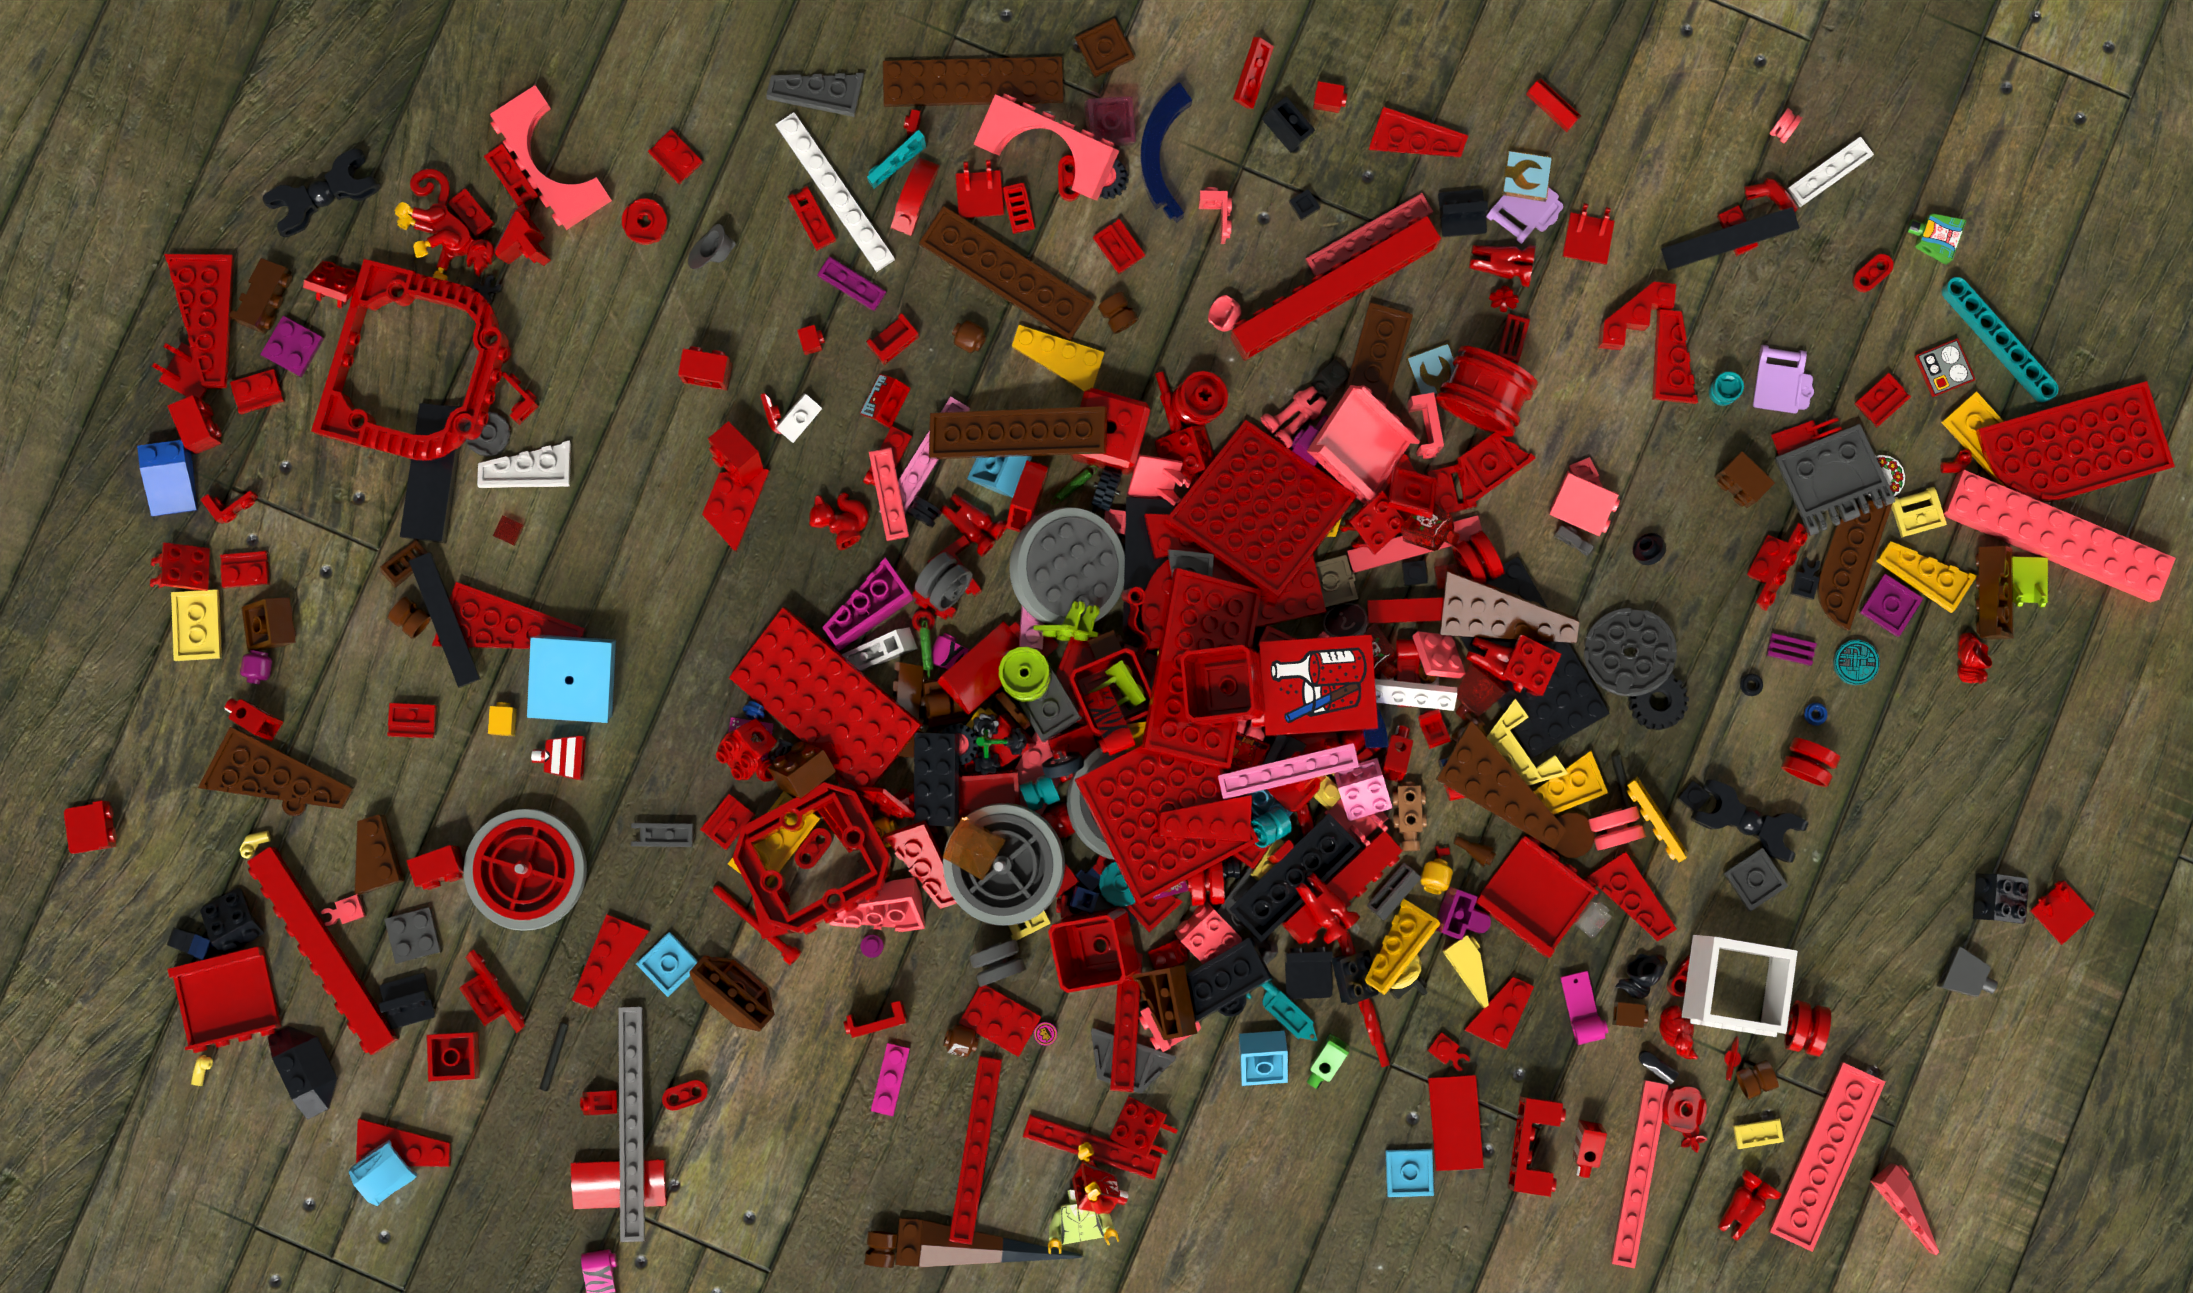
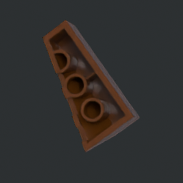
M2008 546L1979 547V553L1976 554V565L1979 567V576L1976 577V587L1979 589V598L1976 600V608L1979 612V621L1976 624L1977 633L1980 634V638L1985 640L2014 639L2012 548Z
M895 662L897 675L893 682L894 700L924 725V718L920 717L921 708L925 709L922 681H928L927 672H925L923 666ZM923 725L916 733H918L919 731H923ZM914 736L898 757L914 759Z

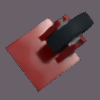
M1087 724L1048 739L1053 757L1042 764L1045 776L1047 778L1059 777L1063 783L1070 780L1075 772L1083 768V759L1097 748L1094 736L1091 734Z

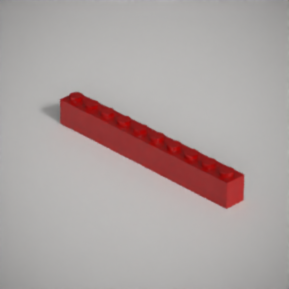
M270 846L247 861L250 866L248 868L250 875L253 879L259 880L262 885L260 887L262 894L267 899H271L275 905L272 907L275 914L279 918L284 919L287 924L285 926L286 931L292 938L295 936L298 941V950L311 961L309 966L316 976L320 975L324 982L322 987L328 995L332 994L336 1000L334 1005L341 1015L345 1014L347 1017V1026L353 1034L357 1033L361 1039L359 1044L365 1053L369 1052L370 1055H375L397 1041L399 1038L396 1033L390 1028L387 1019L381 1013L378 1005L333 935L325 926L324 921L277 848Z

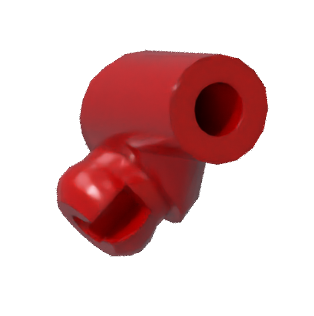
M1963 449L1953 462H1941V473H1959L1965 470L1972 461L1971 451Z

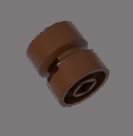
M1123 292L1112 295L1098 306L1102 316L1109 319L1108 325L1114 334L1126 330L1139 320L1133 308L1127 307L1129 302Z
M405 596L391 609L387 619L397 627L402 626V631L411 639H414L427 627L431 617L423 609H416L417 604Z
M1767 1060L1756 1063L1753 1070L1747 1067L1736 1072L1739 1086L1748 1100L1759 1096L1761 1090L1767 1092L1779 1087L1774 1070Z
M868 1231L867 1245L870 1248L865 1252L864 1264L893 1268L895 1253L892 1252V1249L896 1248L898 1234L884 1231Z

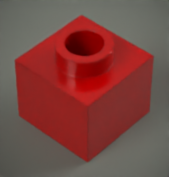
M815 325L797 330L805 355L822 351L821 344L825 342L821 330L817 331Z

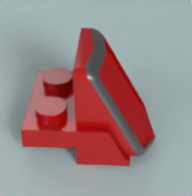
M522 204L513 210L495 247V255L505 263L510 264L523 254L534 263L538 262L545 266L551 260L538 244L545 237L530 219L529 211L525 205Z

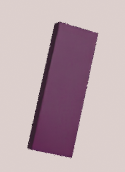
M830 256L817 274L819 278L874 312L887 293Z

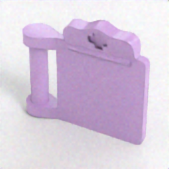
M1522 173L1514 181L1518 187L1526 190L1534 189L1540 185L1527 182ZM1547 187L1546 198L1506 192L1490 210L1486 218L1490 221L1492 219L1516 236L1517 241L1522 244L1535 227L1539 231L1544 232L1548 226L1554 224L1558 219V214L1563 209V204L1558 201L1559 195L1549 187ZM1503 208L1527 227L1524 230L1520 229L1500 214L1499 211Z
M1761 345L1753 407L1787 413H1797L1798 409L1805 410L1809 407L1814 389L1812 387L1813 377L1804 374L1807 351L1792 352L1772 349L1768 345ZM1767 357L1797 361V368L1767 364Z

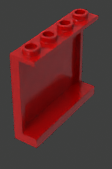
M1523 836L1477 896L1475 904L1544 957L1550 958L1555 952L1556 946L1599 891L1595 889L1596 884L1586 877L1583 880L1577 876L1578 871L1569 864L1564 866L1558 861L1560 857L1551 850L1546 852L1539 847L1541 843L1532 836H1529V838Z
M254 947L167 969L169 978H173L188 1042L185 1050L193 1049V1053L208 1050V1045L216 1044V1048L230 1045L229 1040L238 1038L239 1042L253 1039V1034L261 1033V1036L275 1034V1029L281 1028L264 947Z

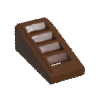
M417 540L380 566L381 573L394 588L413 574L411 565L404 557L408 556L411 560L416 558L411 552L414 549L420 556L428 553ZM399 562L406 568L404 571L397 565ZM393 568L399 575L395 577L390 570Z

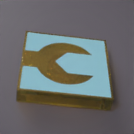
M1508 150L1501 195L1546 202L1553 157Z
M1449 343L1406 358L1419 395L1434 392V395L1437 396L1438 393H1441V385L1449 381L1455 369L1453 365L1454 356Z

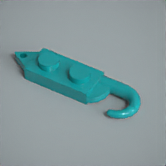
M1270 981L1261 985L1267 991L1262 1000L1264 1008L1297 1039L1304 1038L1317 1041L1313 1027L1314 1022ZM1250 993L1246 994L1248 999L1252 998Z

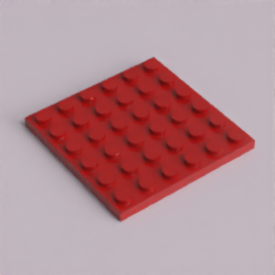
M1245 420L1166 518V523L1278 599L1356 500L1357 495Z
M1141 745L1074 779L1137 905L1259 842L1252 825L1249 842L1158 837L1159 813L1228 800L1223 799L1218 778L1219 775L1226 774L1223 768L1141 749Z

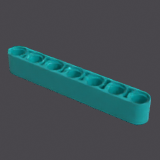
M1954 277L1942 287L1944 299L2037 402H2046L2058 394L2059 388L2055 380L1963 278ZM1952 284L1958 287V294L1951 291L1950 286ZM1966 301L1973 304V311L1966 308ZM1981 318L1988 321V328L1982 326ZM1996 335L2004 339L2003 345L1997 343ZM2011 352H2015L2019 356L2018 362L2012 360ZM2026 369L2033 371V379L2026 375ZM2042 386H2046L2048 388V396L2042 393Z

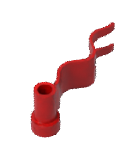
M1132 587L1125 589L1121 597L1124 602L1130 604L1128 626L1142 639L1141 646L1135 655L1139 659L1138 662L1144 676H1146V673L1148 676H1151L1150 671L1143 662V655L1150 646V638L1146 633L1139 630L1136 625V618L1139 612L1138 605L1145 601L1146 594L1142 588Z

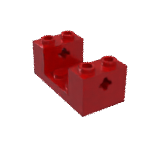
M1520 1096L1508 1189L1514 1192L1551 1197V1192H1555L1557 1179L1553 1178L1554 1173L1547 1170L1528 1168L1527 1164H1531L1532 1151L1529 1150L1530 1141H1534L1535 1127H1532V1123L1560 1127L1561 1122H1564L1566 1117V1108H1563V1103Z

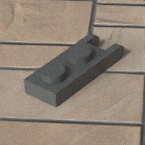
M631 823V828H640V842L632 841L631 846L693 847L694 824Z

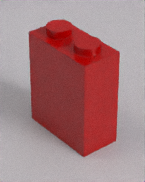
M1026 461L1010 504L1007 529L1021 532L1024 526L1034 518L1044 491L1048 467L1038 462Z

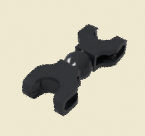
M352 149L337 156L331 171L324 175L326 179L313 180L307 189L304 185L299 188L280 185L263 195L262 200L268 208L276 209L283 206L289 208L287 216L277 224L280 236L290 237L305 230L310 223L311 216L319 211L317 207L329 206L334 202L335 197L338 200L351 198L356 201H362L379 191L380 184L373 177L359 180L354 179L355 170L365 163V155L361 149Z
M1706 780L1704 789L1715 797L1716 808L1711 813L1694 811L1690 818L1691 821L1707 829H1720L1727 825L1737 827L1742 834L1753 835V837L1759 839L1762 848L1768 856L1783 862L1793 863L1795 853L1785 847L1783 836L1789 829L1806 831L1809 825L1808 821L1791 813L1776 814L1773 817L1762 815L1758 809L1750 806L1746 807V805L1740 803L1735 790L1731 786L1716 780Z

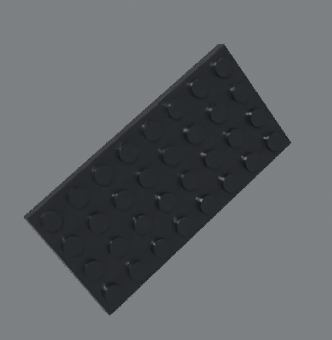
M1519 557L1503 564V575L1495 579H1491L1486 575V584L1516 594L1527 601L1537 602L1541 606L1548 608ZM1459 636L1467 652H1474L1485 657L1487 652L1472 644L1475 637ZM1477 637L1514 649L1518 640ZM1536 641L1561 654L1543 696L1532 695L1526 692L1527 688L1525 687L1519 693L1513 689L1511 681H1502L1475 664L1483 679H1488L1491 676V680H1489L1491 683L1496 680L1492 686L1494 688L1492 695L1503 714L1516 698L1528 715L1527 719L1512 729L1530 759L1610 714L1568 642Z

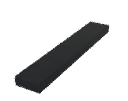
M1790 207L1662 248L1661 251L1667 270L1670 271L1798 230L1800 227L1794 208Z
M429 552L409 560L458 688L481 680L432 553Z

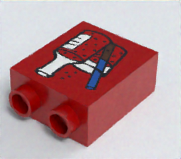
M1372 635L1259 642L1265 713L1260 719H1252V727H1265L1266 736L1378 729Z

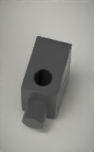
M1953 947L1937 987L1978 997L1981 990L1993 994L1998 982L1987 977L1991 969L1989 965L1964 948Z

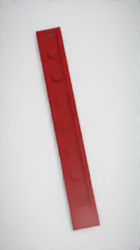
M979 1056L949 1237L951 1242L970 1245L973 1242L1002 1059Z

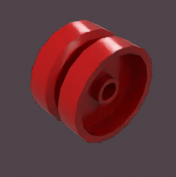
M1199 371L1188 376L1176 387L1171 403L1178 419L1186 425L1206 426L1223 413L1227 406L1229 395L1226 385L1221 378L1211 372Z
M1482 530L1470 535L1469 543L1461 540L1452 545L1454 557L1464 576L1486 584V575L1491 579H1495L1504 574L1501 560L1489 538Z
M1793 738L1789 749L1795 756H1786L1781 768L1801 780L1821 787H1828L1833 776L1827 769L1837 768L1841 757L1817 743L1802 738Z
M1222 861L1187 879L1192 906L1205 904V891H1209V899L1212 905L1224 904Z
M1796 1000L1788 1017L1787 1032L1784 1037L1785 1049L1800 1052L1804 1047L1806 1054L1820 1057L1829 1037L1831 1027L1830 1008L1816 1005L1811 1009L1810 1003Z

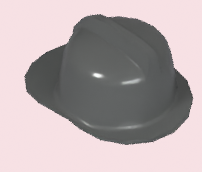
M717 224L692 248L688 257V265L692 269H699L709 261L721 263L728 257L736 243L725 234L724 227Z

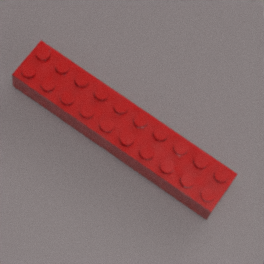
M1420 216L1413 219L1404 230L1401 228L1394 230L1389 234L1390 237L1387 240L1382 241L1379 239L1370 245L1368 251L1363 253L1361 250L1350 257L1351 260L1346 264H1343V262L1336 264L1331 268L1332 271L1325 276L1323 273L1319 274L1311 280L1312 283L1306 287L1301 285L1292 291L1293 294L1285 299L1284 296L1278 298L1272 303L1273 306L1267 310L1265 307L1261 308L1253 314L1254 317L1248 321L1243 319L1234 325L1230 339L1243 361H1246L1435 250L1441 241V237L1428 216L1422 219Z

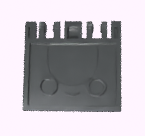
M1860 424L1775 458V462L1809 536L1819 533L1817 524L1821 531L1827 530V523L1822 515V512L1827 510L1832 523L1836 526L1840 524V518L1835 507H1838L1844 522L1860 517L1855 499L1858 500L1863 514L1869 513V505L1865 500V495L1871 494L1872 501L1878 509L1883 507L1882 501L1886 506L1895 503L1894 495Z

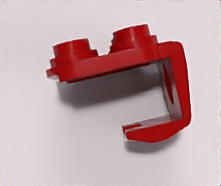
M755 718L738 727L735 731L732 730L726 734L718 746L716 758L723 764L727 763L732 769V776L736 780H748L762 765L761 758L766 753H769L778 741ZM756 734L762 742H752L751 738Z
M1297 751L1286 759L1302 756L1303 754ZM1326 776L1267 790L1285 809L1297 812L1319 792L1320 783Z

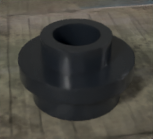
M1747 674L1740 681V689L1747 696H1756L1763 689V681L1756 674ZM1749 681L1755 684L1754 689L1748 688L1747 684Z

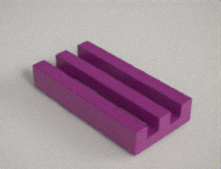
M1771 633L1766 656L1812 666L1817 643ZM1779 640L1809 647V651L1774 643V641ZM1773 648H1777L1789 652L1806 655L1808 657L1806 660L1794 656L1772 652Z

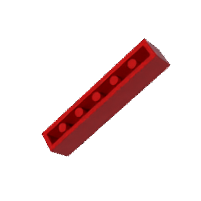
M1386 831L1376 834L1369 841L1371 844L1362 847L1324 883L1346 904V909L1351 905L1349 901L1354 896L1358 898L1366 892V885L1371 880L1374 883L1383 876L1382 870L1387 865L1392 867L1399 861L1398 855L1403 850ZM1305 902L1281 923L1299 944L1311 943L1318 936L1316 932L1322 927L1315 921Z

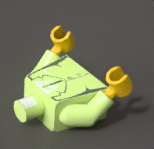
M1074 1189L1067 1190L1070 1203L1061 1205V1209L1055 1211L1049 1225V1254H1051L1052 1247H1058L1059 1254H1061L1063 1244L1104 1237L1107 1245H1110L1108 1240L1111 1236H1115L1117 1242L1120 1241L1110 1214L1103 1213L1098 1215L1092 1211L1078 1209Z

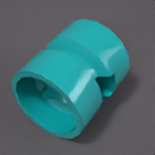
M1724 372L1710 384L1709 397L1717 405H1729L1741 396L1744 390V383L1738 374Z
M1045 775L1038 777L1035 783L1028 781L1019 785L1028 808L1033 811L1041 809L1044 803L1050 805L1060 800L1052 779L1047 778Z
M1277 807L1251 820V825L1259 839V842L1255 844L1261 848H1265L1276 840L1288 835L1292 828L1288 815Z

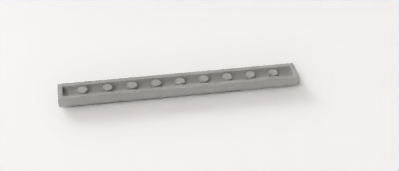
M642 1007L619 1008L620 1242L645 1241Z

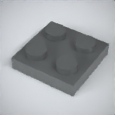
M1760 848L1723 873L1748 911H1752L1788 887L1763 848Z
M431 907L384 919L395 964L442 952Z

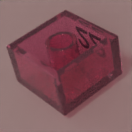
M1132 96L1086 100L1084 103L1086 131L1095 134L1093 139L1101 142L1102 138L1115 143L1114 146H1129L1136 142Z

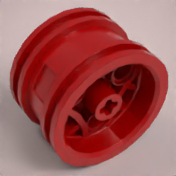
M1461 346L1457 352L1458 356L1453 360L1455 369L1449 381L1441 385V393H1438L1435 398L1437 404L1453 416L1472 426L1490 433L1496 432L1501 436L1512 437L1516 431L1515 427L1521 421L1518 416L1524 402L1532 398V390L1537 388L1538 381L1529 372L1501 356L1480 348Z

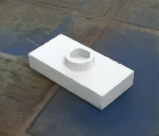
M804 393L775 428L794 443L822 408Z

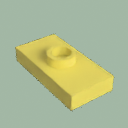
M1779 1118L1733 1126L1737 1149L1784 1142Z

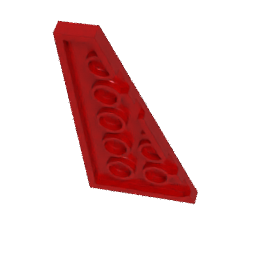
M164 254L176 291V298L184 326L188 333V340L194 354V361L203 388H227L231 323L229 315L231 314L234 256Z
M458 582L455 583L450 596L452 607L469 648L530 649L532 636L583 637L585 629ZM436 633L432 646L442 647Z

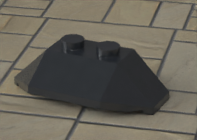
M291 1026L268 1036L272 1060L292 1101L308 1120L328 1110L338 1077L319 1037Z

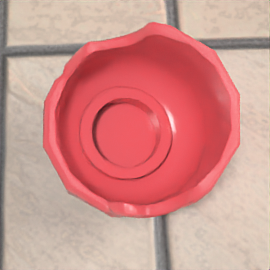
M1223 295L1212 304L1208 314V321L1219 331H1230L1240 321L1242 315L1241 307L1233 298Z

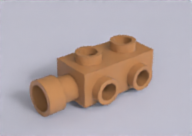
M1402 782L1401 786L1396 788L1397 792H1392L1393 806H1397V815H1393V826L1398 828V833H1403L1404 842L1401 843L1404 852L1420 851V841H1417V833L1423 832V828H1426L1427 824L1426 814H1422V805L1426 803L1425 791H1421V786H1415V782ZM1408 793L1414 796V800L1411 802L1406 800V794ZM1408 816L1414 817V824L1407 823Z

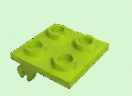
M2013 557V602L2016 606L2022 607L2023 603H2038L2039 607L2046 606V603H2048V558Z
M1074 601L1062 625H1034L1033 630L1042 632V636L1045 637L1057 636V640L1070 641L1071 637H1074L1075 640L1088 641V637H1098V632L1092 630L1100 609L1096 605L1094 607L1089 605L1080 621L1081 614L1085 610V604L1079 601L1078 608V602Z
M1122 660L1105 671L1109 678L1108 681L1089 692V694L1115 683L1123 696L1117 704L1118 706L1125 704L1129 711L1146 700L1143 688L1136 684L1132 677L1131 669Z

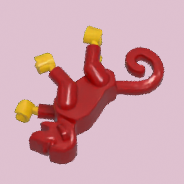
M436 169L418 171L410 180L412 192L419 197L428 196L433 192L434 184L428 182L426 186L420 187L419 183L426 178L436 179L441 186L438 204L434 203L429 209L425 210L417 207L412 209L404 202L399 203L394 210L395 215L399 217L397 225L407 230L411 224L416 230L434 234L428 237L427 241L415 242L413 247L417 258L428 254L427 247L434 248L440 244L443 246L436 266L438 271L433 274V278L447 281L448 276L444 275L443 272L447 271L450 260L456 256L467 255V267L469 268L474 264V272L480 277L484 269L488 268L487 264L492 265L495 259L493 244L488 240H473L468 228L448 211L446 204L449 198L450 187L447 177L442 172Z

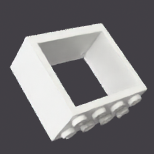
M1693 935L1682 1018L1691 1019V1024L1777 1037V1033L1786 1034L1798 951L1719 937ZM1719 949L1770 957L1761 1023L1710 1014Z

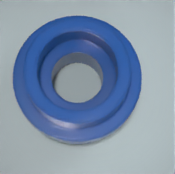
M748 701L747 705L743 707L745 716L751 720L755 718L763 719L765 716L764 707L756 702Z
M1820 703L1809 704L1804 711L1805 720L1814 726L1823 724L1827 719L1826 708ZM1813 710L1819 713L1817 719L1812 717Z

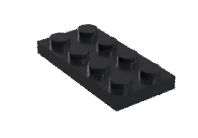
M918 732L914 734V824L926 821L928 826H959V734Z
M1247 938L1186 974L1195 1023L1273 979L1253 938Z

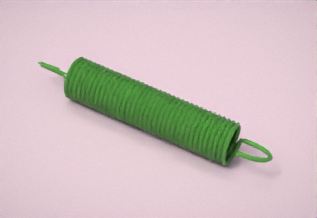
M1090 467L1059 490L1055 497L1057 496L1062 502L1088 479L1093 477L1088 471Z
M922 623L920 638L923 669L928 670L927 675L929 678L930 670L933 669L931 638L929 629L923 628Z

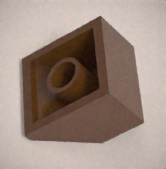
M267 598L242 607L248 652L250 650L259 651L284 647L296 643V631L293 626V609L290 604V598Z

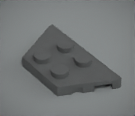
M1092 1028L1091 1035L1097 1079L1111 1083L1114 1035ZM1137 1043L1134 1092L1143 1093L1175 1061L1176 1056Z

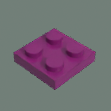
M282 316L260 355L302 378L324 338Z
M1883 574L1859 613L1896 637H1899L1924 598L1888 575Z

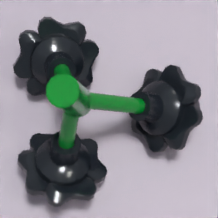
M981 713L979 717L973 719L974 725L972 730L978 736L976 743L978 746H984V752H978L977 757L973 759L975 771H981L982 775L994 774L997 771L996 768L1001 766L998 761L999 755L993 754L989 750L991 744H1004L1011 750L1012 755H1020L1022 749H1025L1027 738L1020 728H1012L1010 734L1004 737V739H991L992 734L998 733L999 721L995 720V716L993 714L986 715Z

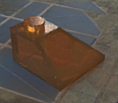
M964 817L961 818L952 834L943 858L983 881L1002 848L1005 839Z

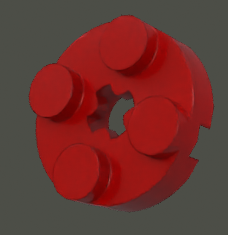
M638 199L629 207L627 206L622 214V227L628 238L635 243L648 245L659 242L667 230V216L663 208L654 200ZM644 216H648V220L651 221L646 227H642V224L639 223V220H643Z
M1678 1086L1669 1089L1663 1102V1122L1671 1129L1682 1133L1693 1132L1697 1125L1701 1126L1706 1117L1707 1105L1705 1099H1702L1699 1094L1700 1091L1689 1086ZM1685 1104V1107H1688V1111L1682 1114L1681 1109Z

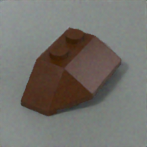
M704 955L689 971L700 997L736 1027L760 1032L774 1017L775 1013L772 1008L768 988L734 959Z

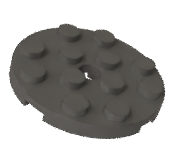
M1631 608L1612 611L1600 618L1590 629L1586 637L1584 657L1588 672L1599 686L1611 693L1621 696L1647 694L1660 687L1669 678L1675 667L1677 647L1674 634L1663 619L1650 611L1631 610ZM1629 647L1635 648L1637 650L1635 657L1624 655L1625 649Z

